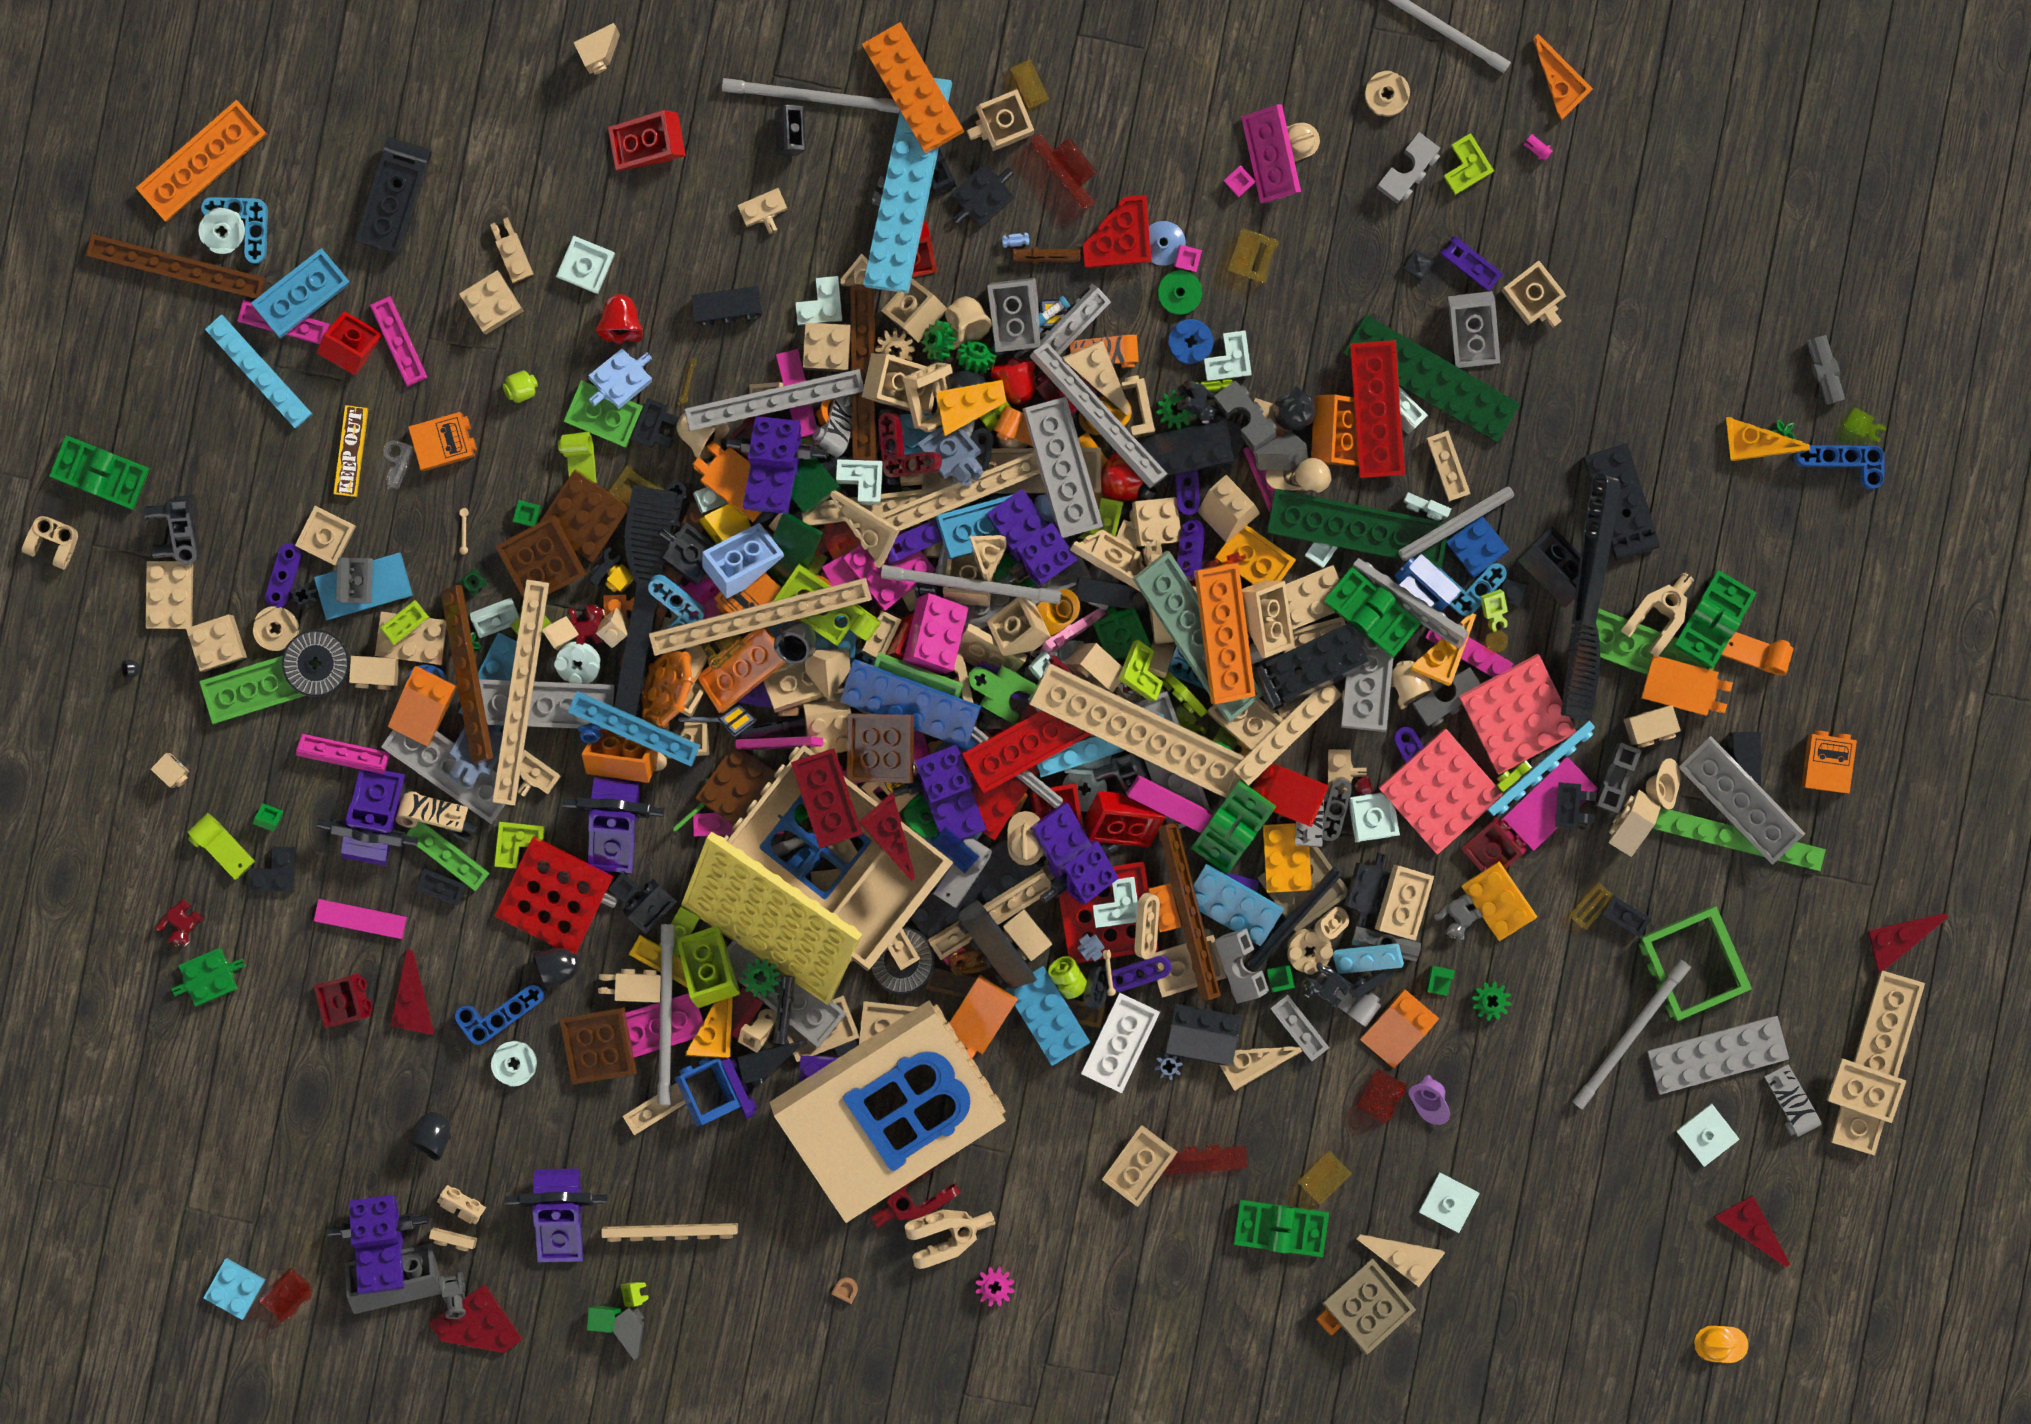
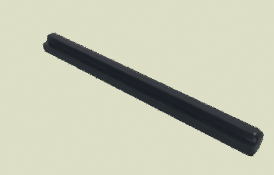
M1333 867L1247 962L1251 969L1256 971L1342 876V873L1337 868Z

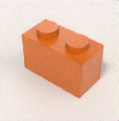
M1171 883L1148 888L1149 893L1156 895L1160 901L1159 932L1182 927Z

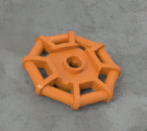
M675 650L663 653L655 662L648 665L649 671L645 679L641 701L643 720L664 728L668 726L669 721L679 712L684 711L686 698L695 680L692 677L691 656L688 652Z

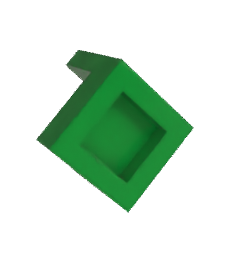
M1290 965L1266 969L1272 992L1295 988Z
M1431 965L1426 992L1447 996L1455 970Z
M590 1307L587 1330L614 1332L615 1314L621 1313V1308Z

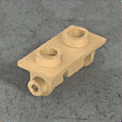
M448 1185L437 1201L440 1207L453 1214L457 1208L460 1209L458 1217L469 1224L474 1223L475 1225L486 1209L477 1200L467 1197L458 1189Z

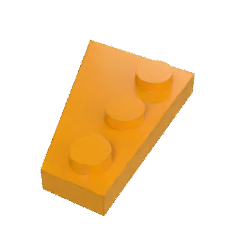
M1003 380L936 392L944 437L1005 404L1007 401Z

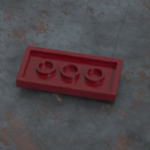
M832 748L791 762L819 849L863 835L835 749Z

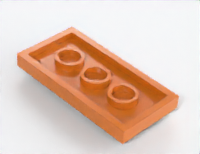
M768 627L753 630L702 671L697 678L719 713H724L786 663L776 653L774 649L775 638Z

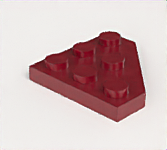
M486 1284L465 1297V1300H462L463 1309L466 1312L465 1316L459 1319H448L445 1312L429 1322L442 1342L504 1353L523 1340Z

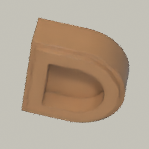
M791 707L779 711L778 716H801V709Z
M849 1277L841 1278L832 1291V1295L852 1304L858 1291L857 1283Z

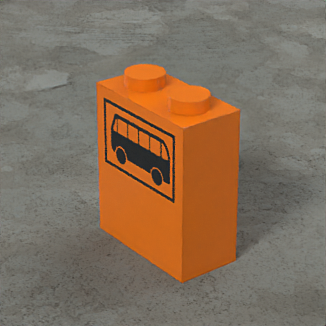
M461 412L409 426L420 470L427 471L475 457L474 451L477 450L474 438H470L468 434L471 426L467 416L464 417Z
M764 573L745 590L727 599L720 592L714 598L718 602L715 606L723 614H726L727 612L730 613L773 602L782 588Z
M1815 730V734H1808L1801 787L1849 794L1857 740L1850 739L1851 735L1837 733V737L1828 736L1829 732Z

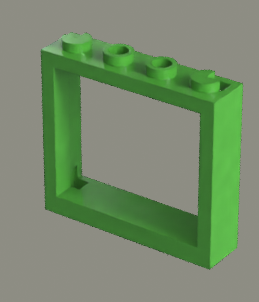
M1716 906L1709 907L1639 937L1641 941L1639 943L1640 951L1643 956L1647 955L1650 963L1647 964L1651 976H1656L1659 983L1656 985V988L1659 990L1667 977L1651 942L1709 918L1738 987L1682 1011L1679 1008L1673 991H1671L1666 998L1668 1005H1665V1009L1670 1018L1673 1017L1676 1021L1752 989Z

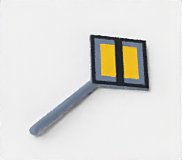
M740 702L719 718H678L680 722H720L734 737L757 721Z

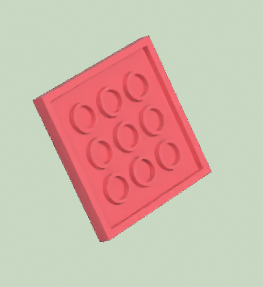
M1538 654L1459 696L1498 775L1577 732L1571 718L1561 715L1562 700Z
M1446 728L1439 732L1378 787L1437 855L1503 795Z

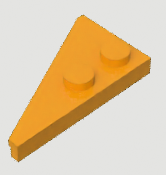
M1726 417L1731 461L1810 451V445L1802 441L1782 436L1731 417Z
M1474 613L1468 615L1459 623L1469 634L1476 617ZM1442 638L1410 667V670L1450 686L1466 642L1461 649H1458Z
M733 997L715 1002L686 1051V1056L730 1058Z

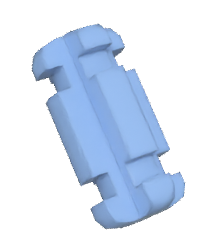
M1021 233L1011 234L1009 237H1006V235L1002 236L1003 247L1022 246V244L1029 245L1028 233H1025V235H1021Z

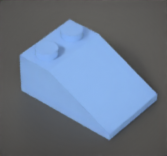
M758 523L703 551L702 568L727 599L749 587L783 558L784 553L762 525Z

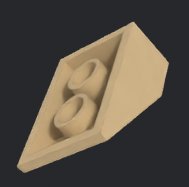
M1264 580L1243 588L1242 595L1247 630L1261 657L1266 658L1294 647L1285 581Z

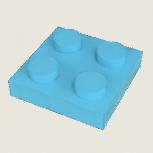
M226 1258L206 1292L204 1299L243 1320L266 1279Z

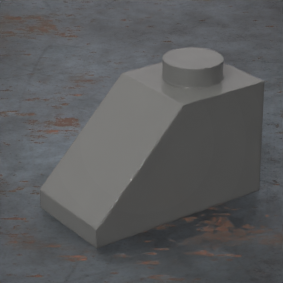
M1290 430L1254 451L1256 468L1258 470H1292L1299 463L1308 459L1306 443Z
M628 1307L615 1317L614 1334L633 1360H635L640 1355L644 1328L642 1320L644 1316L637 1307L635 1309Z

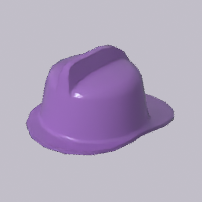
M1427 1075L1418 1084L1413 1085L1409 1089L1410 1099L1424 1120L1435 1125L1445 1124L1449 1120L1450 1111L1445 1101V1089L1441 1083Z

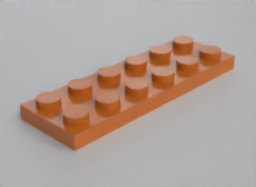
M901 22L862 44L925 154L964 133L961 124Z
M235 100L139 184L136 189L163 220L168 222L262 140L267 133L239 101Z
M1230 563L1194 570L1211 704L1254 697L1255 688L1239 564Z

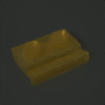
M1328 1150L1297 1182L1321 1205L1352 1173Z

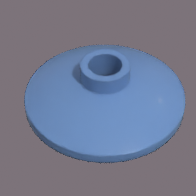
M1158 221L1149 226L1152 263L1161 266L1173 264L1178 246H1186L1182 230L1176 224L1168 221ZM1160 239H1167L1168 244L1161 246L1159 243Z

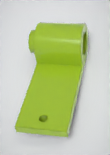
M590 432L562 435L561 440H558V449L568 460L569 477L577 469L597 483L593 439Z
M206 813L188 831L190 835L188 840L195 847L200 845L206 848L235 880L255 862L209 813Z

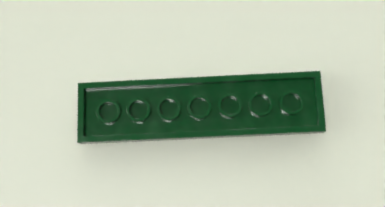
M1367 314L1365 315L1344 351V355L1351 358V343L1396 340L1398 378L1401 388L1494 442L1498 443L1520 403Z
M1274 489L1266 533L1402 560L1398 553L1400 549L1443 525L1444 522ZM1447 537L1412 558L1415 560L1422 554L1435 567L1441 568Z

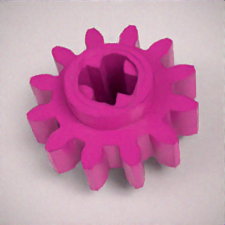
M1000 1266L997 1268V1272H993L992 1267H989V1274L980 1272L983 1280H976V1284L981 1285V1288H978L976 1293H983L981 1302L989 1299V1306L993 1305V1301H997V1304L1001 1306V1299L1004 1298L1006 1301H1010L1007 1293H1014V1289L1009 1287V1285L1014 1283V1280H1007L1009 1271L1001 1274ZM994 1281L999 1282L998 1286H1002L996 1292L991 1291L992 1287H988Z

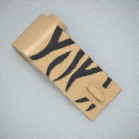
M410 791L402 795L395 820L404 827H415L419 821L462 832L468 807L422 796Z

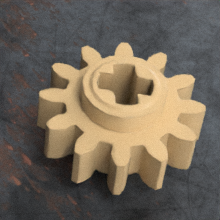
M894 328L892 335L888 331H884L885 339L882 337L877 338L878 343L881 345L875 346L876 352H882L880 354H888L904 360L911 361L913 359L909 352H914L915 347L910 345L913 342L912 337L905 339L906 331H902L898 335L897 329ZM891 346L899 347V351H891Z

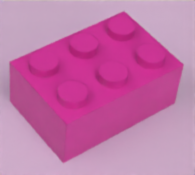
M930 593L918 597L902 661L941 675L954 671L969 607Z

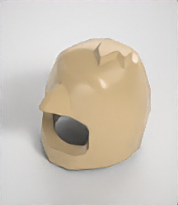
M1410 660L1397 663V666L1392 670L1391 687H1396L1398 691V705L1401 710L1406 708L1407 704L1432 691L1430 678L1410 670V667L1415 663Z

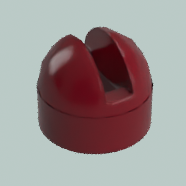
M1368 776L1357 780L1355 788L1358 794H1373L1372 784Z

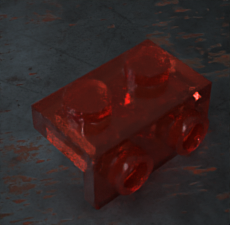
M1377 1068L1356 1108L1383 1123H1387L1394 1114L1397 1102L1403 1098L1407 1084Z
M290 1267L259 1300L260 1303L276 1315L280 1323H283L294 1315L296 1309L302 1303H306L310 1299L313 1290L310 1283Z

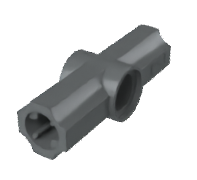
M1819 336L1808 340L1807 345L1813 361V375L1816 382L1820 385L1825 405L1845 400L1839 380V366L1836 359L1832 356L1827 336Z
M1359 926L1355 927L1351 945L1358 947L1379 946L1383 938H1390L1392 944L1399 943L1403 959L1417 962L1421 943Z

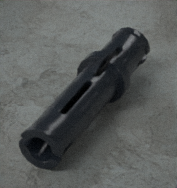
M805 715L790 718L784 716L779 720L752 724L741 732L742 739L777 733L789 734V731L806 729Z
M781 975L780 992L776 998L778 1000L774 1043H788L791 1005L795 999L793 996L795 976Z

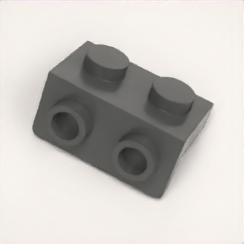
M339 557L336 567V601L340 603H372L373 559Z

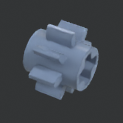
M1086 934L1079 940L1081 945L1077 949L1086 961L1091 958L1096 961L1103 956L1101 950L1105 947L1095 934L1092 937Z
M1165 1052V1058L1157 1057L1160 1066H1156L1155 1070H1162L1160 1078H1163L1166 1074L1172 1080V1074H1181L1177 1070V1066L1183 1064L1182 1062L1176 1063L1177 1056L1171 1058ZM1167 1060H1170L1172 1064L1175 1063L1170 1072L1166 1068H1162L1163 1065H1166Z

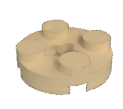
M1382 71L1375 74L1368 82L1365 90V100L1368 107L1376 115L1385 117L1400 113L1407 105L1410 96V88L1405 78L1392 71ZM1384 88H1387L1388 91H1393L1391 99L1387 100L1386 97H1382L1381 94L1384 93Z
M267 607L260 611L255 618L253 627L254 638L260 646L268 650H285L288 643L299 634L296 617L292 612L283 607ZM271 624L281 625L282 628H280L278 635L270 632L272 629Z
M1301 929L1293 934L1288 941V960L1300 972L1310 975L1318 971L1316 964L1321 962L1323 966H1326L1333 955L1331 942L1320 940L1316 935L1315 929ZM1307 946L1309 948L1315 947L1312 955H1305V948Z

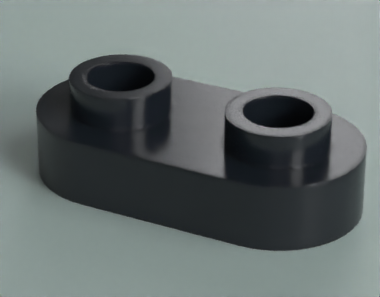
M980 428L973 432L971 439L980 449L981 454L975 459L980 458L983 460L981 466L983 472H985L990 465L994 437L989 430ZM980 437H986L987 442L985 444H980Z
M1104 966L1094 967L1090 970L1083 999L1085 1004L1089 1008L1094 1009L1102 1007L1107 996V970Z

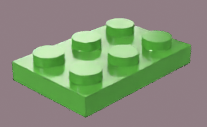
M581 380L564 422L627 448L643 406L628 401L618 409L611 401L605 398L596 406H593L589 398L598 392L597 387Z

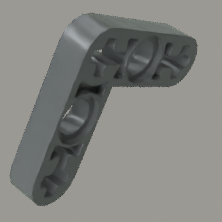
M1338 777L1331 784L1323 815V840L1333 841L1340 835L1351 795V783L1345 777ZM1344 783L1347 790L1342 791L1341 799L1337 798L1338 788L1336 786ZM1332 804H1340L1342 811L1339 814L1331 813L1329 808ZM1277 814V824H1285L1281 818H1284V816ZM1331 819L1335 820L1334 830L1336 832L1332 831L1330 835L1327 834V830L1324 828H1329ZM1288 821V824L1296 823L1294 821Z

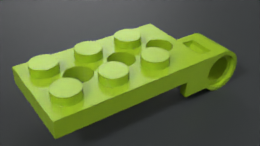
M798 564L773 601L796 596L802 589L812 592L831 586ZM857 604L831 610L825 615L819 613L799 619L803 623L810 625L813 630L836 646L840 644L849 629L860 638L869 641L881 624L880 620ZM839 615L845 616L848 620L847 626L838 627L835 623L836 617Z

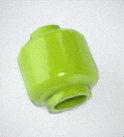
M524 370L507 376L505 384H503L508 400H513L515 403H520L534 397L535 388L538 387L534 375H529Z

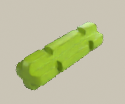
M1232 379L1203 381L1201 384L1210 392L1215 393L1230 385Z

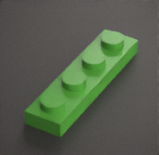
M418 821L417 825L411 827L406 836L418 837L417 846L474 891L478 890L490 874L426 823Z

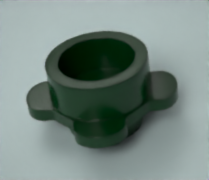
M471 569L468 575L460 579V584L468 589L470 595L475 596L480 588L486 587L487 580L479 575L477 569Z

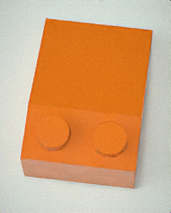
M415 666L403 689L388 727L428 747L458 686Z
M1402 988L1360 1040L1391 1067L1395 1068L1428 1033L1439 1018Z

